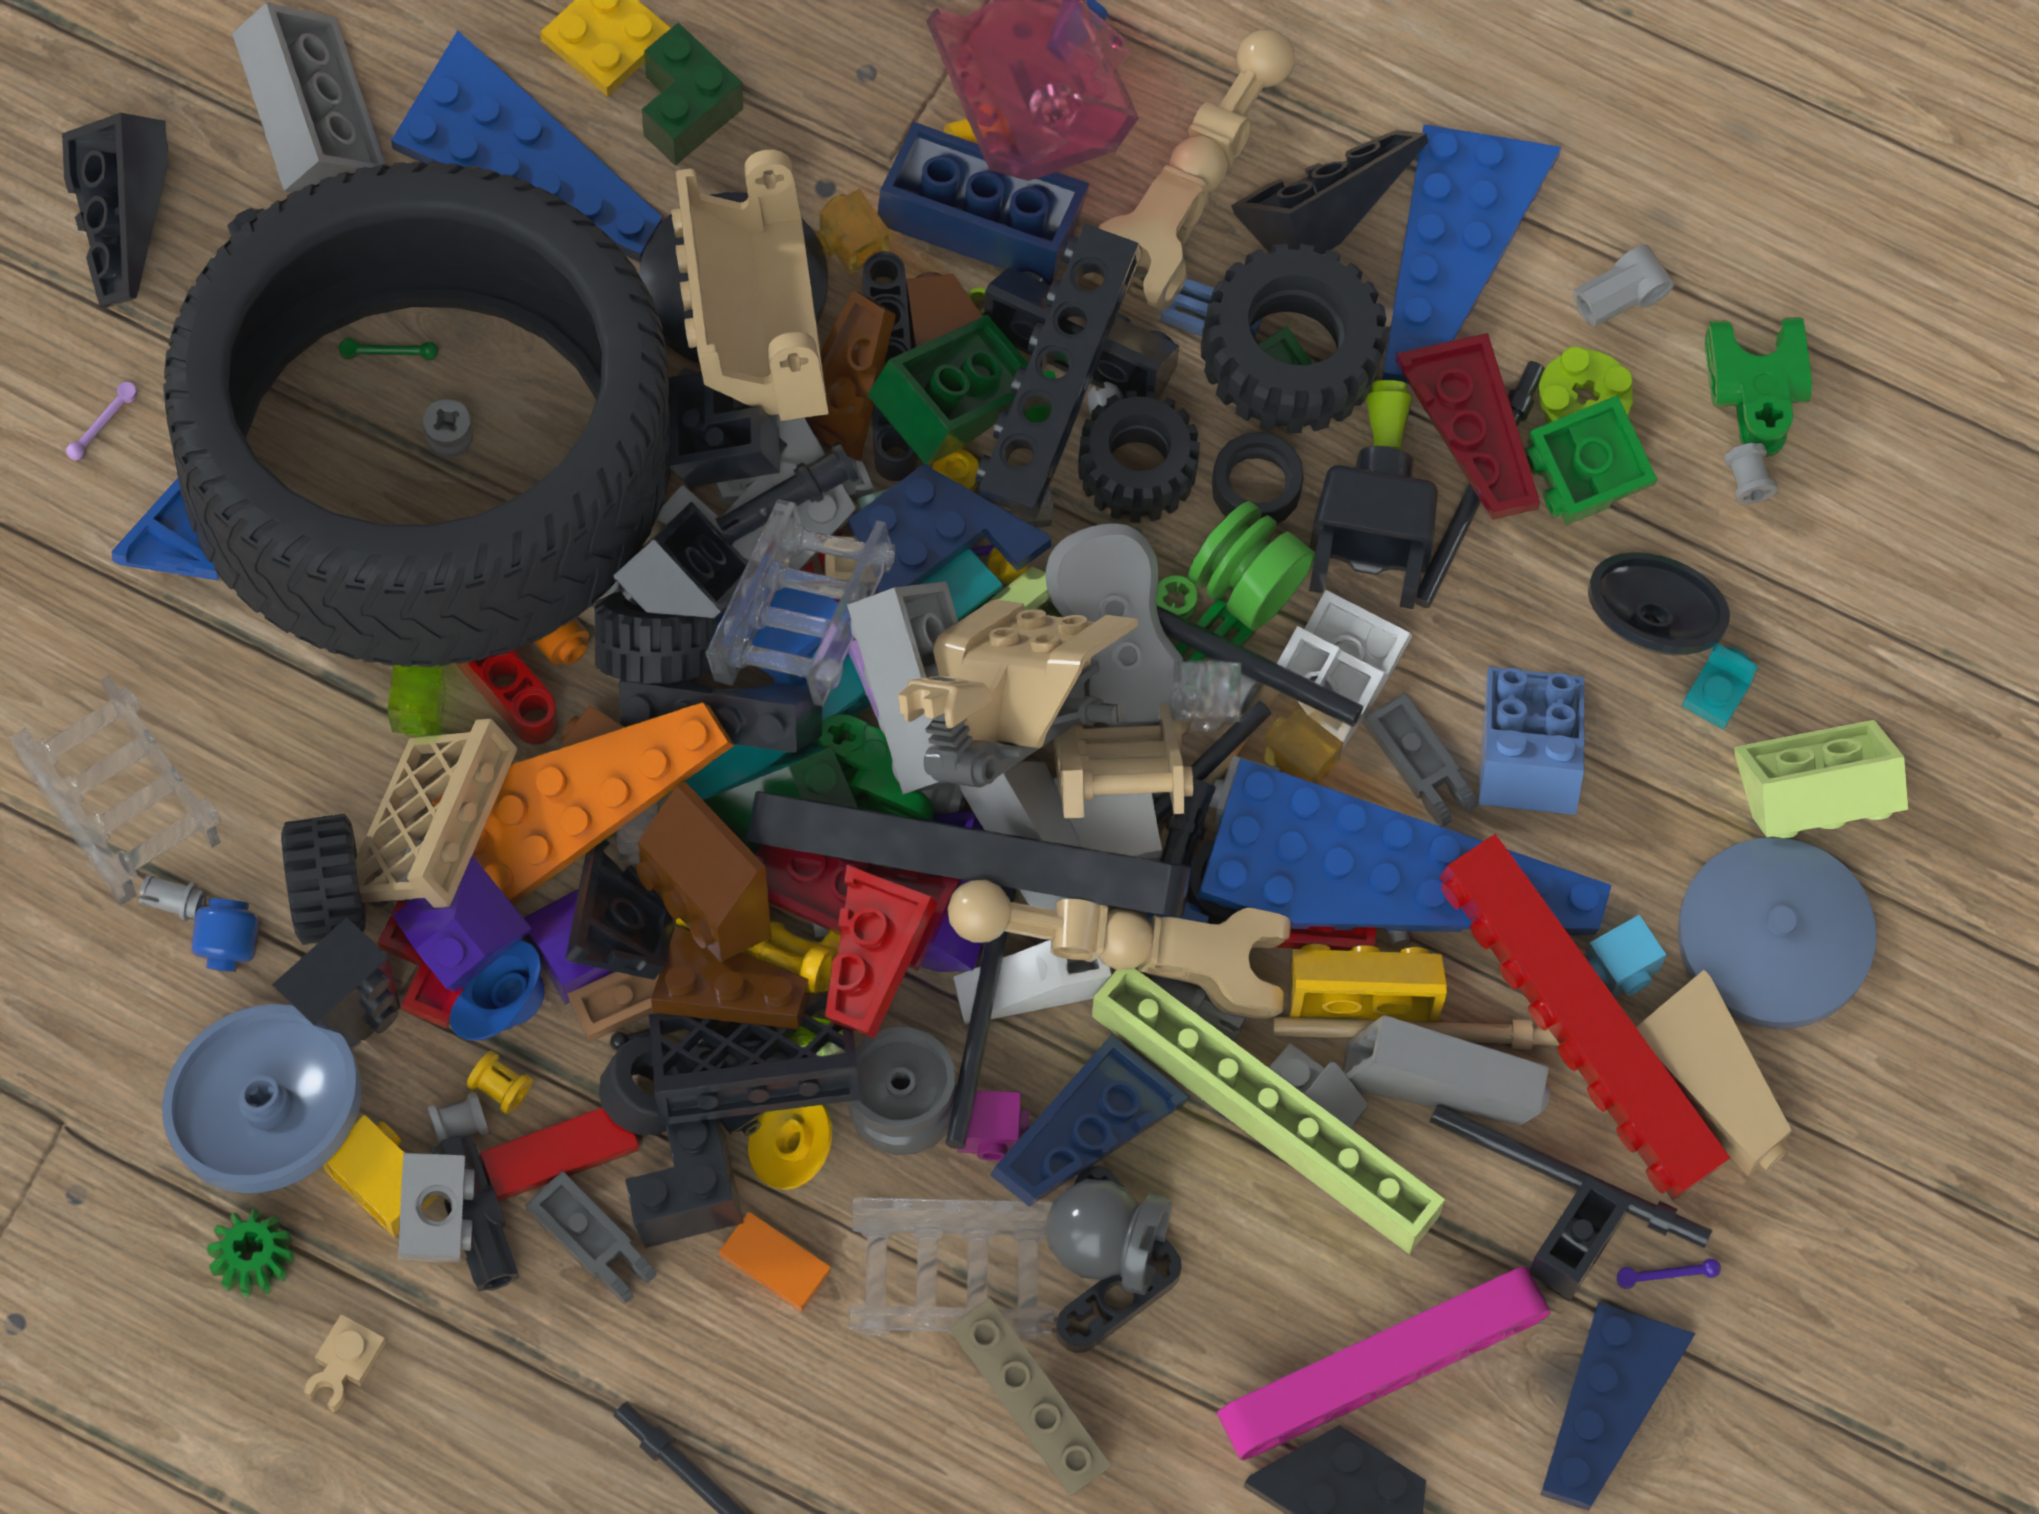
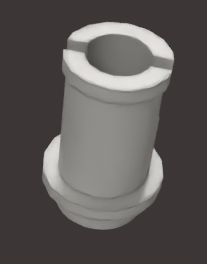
M150 874L145 877L139 893L145 894V897H139V905L178 914L180 920L185 922L190 918L195 919L196 911L205 905L206 892L199 890L196 883L191 882L188 886L156 878Z

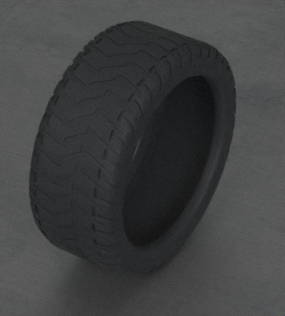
M423 162L393 163L391 167L382 164L374 165L371 168L356 169V172L352 174L349 172L340 173L338 176L322 179L317 185L310 184L303 187L300 191H294L287 195V198L283 201L278 200L271 204V207L267 210L263 209L251 222L248 221L242 225L243 228L238 233L235 232L226 244L217 250L216 256L214 258L211 257L196 279V285L191 286L179 311L181 314L175 319L169 340L170 349L166 351L164 378L166 383L163 384L164 401L183 501H185V509L191 529L197 534L196 539L206 559L209 562H213L215 565L214 569L230 589H235L236 595L254 612H261L266 620L286 633L291 632L295 635L294 637L310 643L319 649L325 648L330 653L341 654L350 659H362L364 662L369 663L379 662L382 665L389 666L401 665V667H411L413 665H419L420 667L446 666L456 662L462 664L474 660L479 661L491 655L498 656L512 649L521 648L527 643L540 640L574 620L615 584L617 580L613 575L643 547L652 532V527L664 502V494L666 493L670 474L668 359L663 327L650 292L627 256L586 215L547 190L535 187L531 183L522 179L519 180L514 176L501 175L493 170H484L476 166H467L465 168L455 163L431 162L427 165ZM410 307L461 308L503 318L537 335L550 344L577 369L596 399L586 429L563 461L524 494L481 514L432 525L378 524L331 512L291 491L257 459L246 440L262 397L288 363L323 336L367 316Z

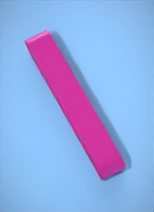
M1520 1267L1242 1396L1217 1412V1416L1240 1461L1251 1459L1524 1331L1548 1317L1551 1310L1528 1267Z

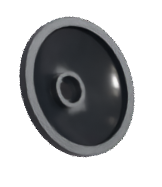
M1631 552L1611 556L1596 566L1588 583L1590 604L1603 624L1622 640L1653 653L1681 656L1708 650L1721 641L1730 622L1728 604L1720 590L1708 578L1686 564L1661 555Z

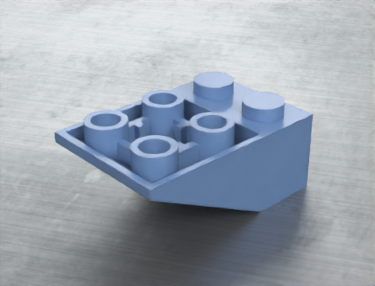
M1488 667L1479 773V805L1576 815L1584 774V677L1564 673L1552 674L1524 671L1516 668Z

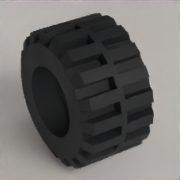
M1136 390L1126 391L1125 399L1122 400L1115 394L1107 398L1106 408L1098 404L1092 410L1091 420L1086 419L1082 427L1078 456L1079 480H1083L1082 489L1087 497L1095 495L1094 506L1100 511L1109 507L1111 509L1110 517L1118 520L1121 519L1122 514L1130 515V522L1141 523V516L1149 515L1151 522L1161 519L1162 510L1165 509L1169 514L1176 511L1179 500L1185 502L1191 493V485L1195 484L1200 442H1197V428L1195 424L1189 425L1190 415L1184 408L1175 411L1176 401L1169 397H1166L1163 402L1156 400L1157 392L1147 391L1146 397H1137ZM1139 442L1156 448L1165 460L1153 469L1136 471L1122 466L1115 460L1112 453L1122 445Z
M621 591L607 595L596 602L594 606L595 666L602 673L633 683L667 684L700 677L716 667L717 616L715 618L648 613L640 605H634L628 601Z
M346 814L285 822L281 832L285 879L295 935L301 944L319 943L346 917L364 933L366 916L365 906L361 901L356 869L357 848L352 823Z

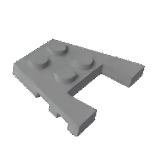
M766 414L779 428V441L786 446L780 453V473L759 476L723 515L795 475L793 470L801 462L808 465L825 455L805 418L781 421L779 414ZM840 484L824 493V499L817 503L815 501L811 503L809 499L735 541L732 546L749 564L771 573L781 564L796 575H799L805 566L825 547L826 536H835L849 521V518L856 513V507L844 486ZM683 485L661 507L656 523L664 527L692 501L724 536L715 520L718 516Z

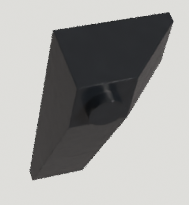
M118 113L62 133L64 181L68 193L76 194L80 212L75 216L78 231H85L87 234L90 249L88 250L86 260L99 307L104 308L137 299L168 168L166 121Z

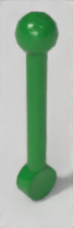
M348 338L340 342L339 352L344 359L348 360L355 358L358 354L421 355L425 360H433L438 354V347L433 342H424L421 346L358 345L353 339Z

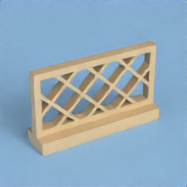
M491 718L476 720L471 732L409 738L355 860L362 903L425 898L434 908L450 907L518 749ZM435 753L433 757L415 770L422 754ZM460 755L457 764L452 767L450 762ZM444 767L446 772L424 788L422 783ZM417 789L418 794L398 809L401 800ZM443 794L440 803L435 806L433 801ZM427 806L429 811L407 827L405 822ZM399 828L401 833L381 848L384 839ZM426 833L423 842L417 845L416 840ZM409 846L412 851L390 867L388 862ZM382 868L384 873L368 885H364L369 876ZM409 872L407 879L410 882H398L399 879Z

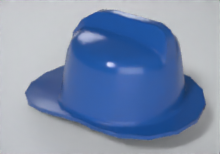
M520 940L465 985L450 1012V1026L457 1036L465 1040H483L495 1036L501 1031L525 1023L537 1013L543 1003L545 991L544 983L540 976L542 969L540 955L533 945Z

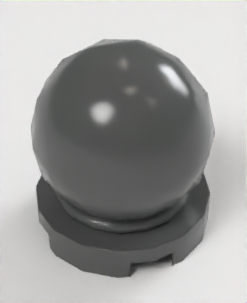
M1086 1179L1067 1188L1054 1200L1046 1223L1049 1249L1064 1268L1081 1278L1103 1280L1120 1273L1122 1277V1290L1145 1295L1157 1269V1265L1150 1264L1148 1261L1155 1240L1165 1243L1171 1217L1172 1202H1169V1198L1162 1197V1195L1149 1193L1144 1203L1139 1204L1128 1189L1112 1181Z

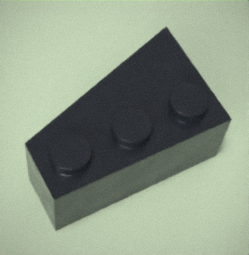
M348 917L272 984L314 1026L363 1041L374 1031L380 1034L389 1028L398 1016L397 1010L401 1008L389 957Z

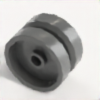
M909 1026L885 1028L877 1032L875 1039L867 1037L855 1048L862 1100L848 1101L850 1119L858 1135L873 1148L893 1155L917 1154L935 1146L948 1132L956 1092L954 1063L946 1047L930 1033Z

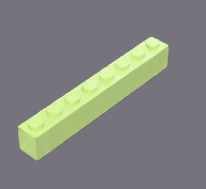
M1137 969L1116 970L1094 996L1092 1017L1409 1255L1440 1217L1445 1201L1443 1197Z

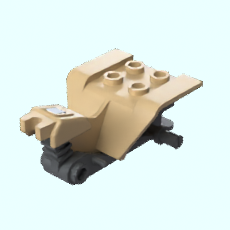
M993 599L943 631L937 637L933 648L939 676L911 679L908 681L907 687L898 694L900 713L904 715L905 721L912 722L924 713L925 717L932 718L931 723L925 730L926 733L932 734L928 739L929 743L936 745L930 746L925 753L923 761L925 772L939 782L981 788L993 783L998 776L1079 721L1081 724L1089 726L1094 725L1096 722L1113 725L1119 724L1123 717L1122 706L1120 704L1103 703L1102 699L1095 696H1085L1084 682L1100 670L1099 662L1091 659V657L1138 626V619L1105 615L1096 622L1087 621V618L1081 615H1070L1061 618L1047 616L1043 610L1032 609L1025 611L1024 603Z

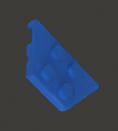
M178 478L111 551L112 561L118 565L218 580L220 578L214 569L215 565L213 562H209L206 559L196 539L197 534L191 529L185 509V501H183Z

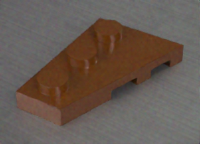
M853 290L820 351L829 414L805 417V420L814 435L831 446L839 442L847 457L861 461L874 407V402L867 393L883 370L896 314L867 295Z
M675 926L669 944L666 966L658 976L651 997L653 1013L799 1029L810 995L809 979L743 952L720 962L707 947L701 948L696 943L690 931Z

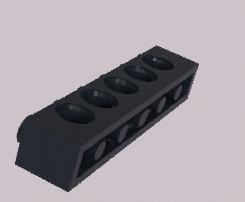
M1085 223L1079 237L1071 236L1063 257V262L1067 263L1068 266L1062 281L1054 279L1047 295L1046 306L1051 309L1045 324L1037 323L1030 337L1028 350L1033 351L1027 369L1020 366L1014 377L1010 393L1016 396L1009 412L1002 411L996 422L993 438L998 439L992 457L984 455L977 470L975 482L980 483L979 490L981 496L988 501L1037 519L1141 257L1138 242ZM1088 273H1097L1104 278L1102 285L1091 291L1082 289L1078 286V283ZM1070 317H1080L1087 322L1085 328L1078 334L1070 335L1061 330L1062 323ZM1060 360L1069 365L1067 373L1061 378L1052 379L1043 374L1045 366L1052 361ZM1037 404L1046 405L1052 410L1048 419L1041 423H1033L1025 418L1027 411ZM1026 448L1034 453L1032 461L1024 467H1014L1009 464L1008 458L1016 449Z

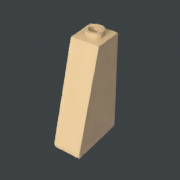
M1703 970L1636 1028L1730 1158L1747 1176L1751 1175L1760 1166L1765 1171H1768L1788 1152L1784 1145L1792 1130L1711 977Z

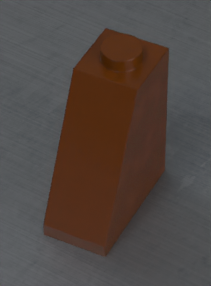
M926 272L915 278L906 279L908 316L913 348L983 317L954 274L941 275L937 272Z

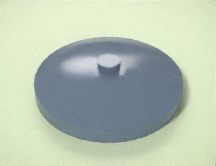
M1776 837L1757 838L1735 844L1721 851L1710 859L1696 874L1686 892L1680 909L1678 943L1682 961L1691 979L1704 970L1711 977L1731 1017L1759 1027L1789 1029L1807 1026L1833 1015L1857 993L1868 974L1875 954L1876 923L1871 903L1860 882L1835 857L1818 847L1798 840Z
M270 1004L246 1008L227 1015L207 1027L194 1038L177 1059L168 1077L162 1101V1117L166 1136L183 1164L195 1176L209 1185L238 1193H260L280 1189L294 1184L318 1170L345 1142L354 1126L361 1104V1073L357 1059L342 1034L314 1026L294 1006Z

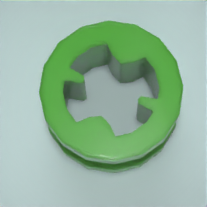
M1171 575L1161 580L1157 585L1156 605L1187 620L1193 616L1197 603V589L1188 578L1181 575ZM1176 591V597H1178L1179 593H1183L1185 595L1183 607L1175 608V603L1171 607L1166 604L1168 593Z

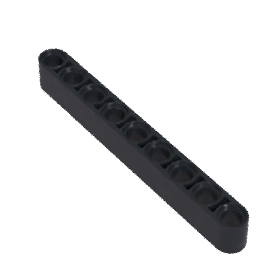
M755 791L747 841L969 881L988 880L998 886L1081 899L1093 903L1175 917H1183L1192 869L1189 866L763 791Z

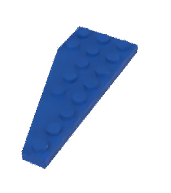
M1240 759L1233 776L1197 897L1237 911L1245 908H1255L1286 916L1291 922V929L1327 926L1334 927V930H1353L1354 927L1384 928L1385 931L1461 932L1462 929H1470L1472 922L1461 908L1455 909L1447 901L1441 889L1443 882L1439 877L1447 865L1483 841ZM1508 850L1569 935H1595L1598 932L1612 885Z

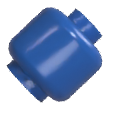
M210 898L209 906H203L196 911L191 949L197 957L207 959L206 969L236 972L237 963H246L254 958L259 917L254 912L248 911L249 903Z

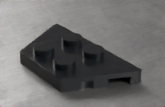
M605 839L585 854L565 959L573 963L655 980L666 966L674 918L666 909L663 899L654 890L649 891L643 886L637 870L632 865L623 872L608 857L604 850L610 843Z
M1338 1425L1250 1475L1245 1481L1244 1488L1284 1514H1423L1426 1480L1341 1425Z

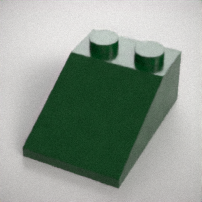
M985 315L889 359L867 395L925 465H929L960 450L995 425L1002 411H1010L1016 396L1010 393L1014 377L1020 366L1027 369L1029 363L992 319Z
M812 746L702 798L755 856L761 844L747 841L755 791L858 808L832 746Z

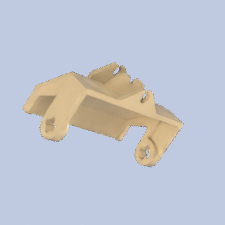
M762 150L749 156L744 164L748 199L741 203L700 193L695 170H677L676 179L680 208L672 209L671 213L675 237H684V245L676 246L680 274L688 273L689 281L680 282L684 311L693 310V318L685 319V329L689 348L697 347L704 385L753 408L760 407L768 415L779 414L781 421L829 414L802 218L789 156L778 150ZM773 170L774 174L764 175V171Z

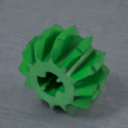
M253 1209L249 1214L248 1222H242L240 1215L233 1212L230 1215L233 1227L228 1229L225 1226L216 1225L214 1232L220 1241L207 1245L208 1255L215 1258L209 1265L210 1271L213 1276H223L221 1284L227 1291L235 1288L240 1283L242 1296L248 1298L253 1291V1285L259 1284L261 1291L264 1294H269L271 1292V1285L268 1279L272 1277L278 1281H285L288 1276L286 1270L281 1265L294 1262L295 1256L293 1251L286 1248L292 1242L290 1232L278 1231L280 1222L274 1215L262 1223L259 1210ZM250 1246H257L259 1252H254L251 1260H244L242 1255L249 1253Z

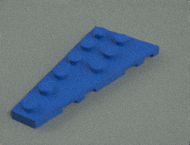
M458 30L391 140L393 150L427 165L431 162H442L445 164H460L465 168L467 166H476L484 170L496 171L501 175L514 176L519 180L522 179L531 183L535 187L547 190L586 215L615 242L626 256L641 262L648 240L662 222V216Z
M1423 125L1422 133L1427 134L1429 142L1418 154L1382 380H1396L1409 385L1395 362L1397 353L1455 340L1466 318L1469 317L1484 286L1489 282L1520 227V222L1529 206L1538 195L1543 181L1557 161L1561 151L1560 146Z

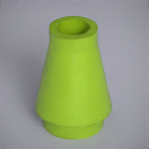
M1396 380L1372 382L1370 393H1368L1365 401L1374 440L1373 446H1386L1402 451V439L1412 400V395L1407 393L1408 385L1406 383Z

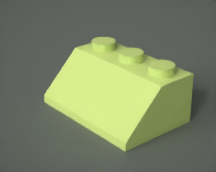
M1875 720L1734 747L1735 758L1752 818L1766 837L1789 838L1797 835L1802 830L1817 827L1835 829L1843 826L1848 821L1863 818L1881 820L1890 817L1893 812L1908 810L1904 756Z

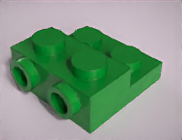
M1618 395L1531 430L1527 439L1529 447L1524 449L1531 473L1533 475L1542 473L1549 488L1543 491V497L1550 514L1554 518L1561 515L1566 526L1609 509L1611 503L1654 486L1658 480Z

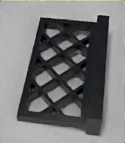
M829 991L816 992V994L810 993L800 1027L808 1029L817 1034V1036L804 1048L789 1040L798 1029L781 1028L778 1032H775L765 1025L734 1022L740 1025V1027L726 1039L712 1031V1029L720 1022L728 1021L661 1013L649 1014L654 1092L660 1126L862 1100L853 1030L833 1022L826 1026L812 1018L818 1010L826 1009ZM682 1027L690 1032L678 1045L661 1036V1030ZM841 1029H843V1035L838 1033ZM751 1033L767 1041L755 1054L738 1046ZM702 1039L717 1047L704 1061L689 1053ZM828 1042L845 1050V1053L816 1055ZM778 1048L794 1056L792 1060L766 1062ZM728 1055L744 1063L738 1067L715 1068ZM678 1061L694 1069L691 1073L665 1076Z

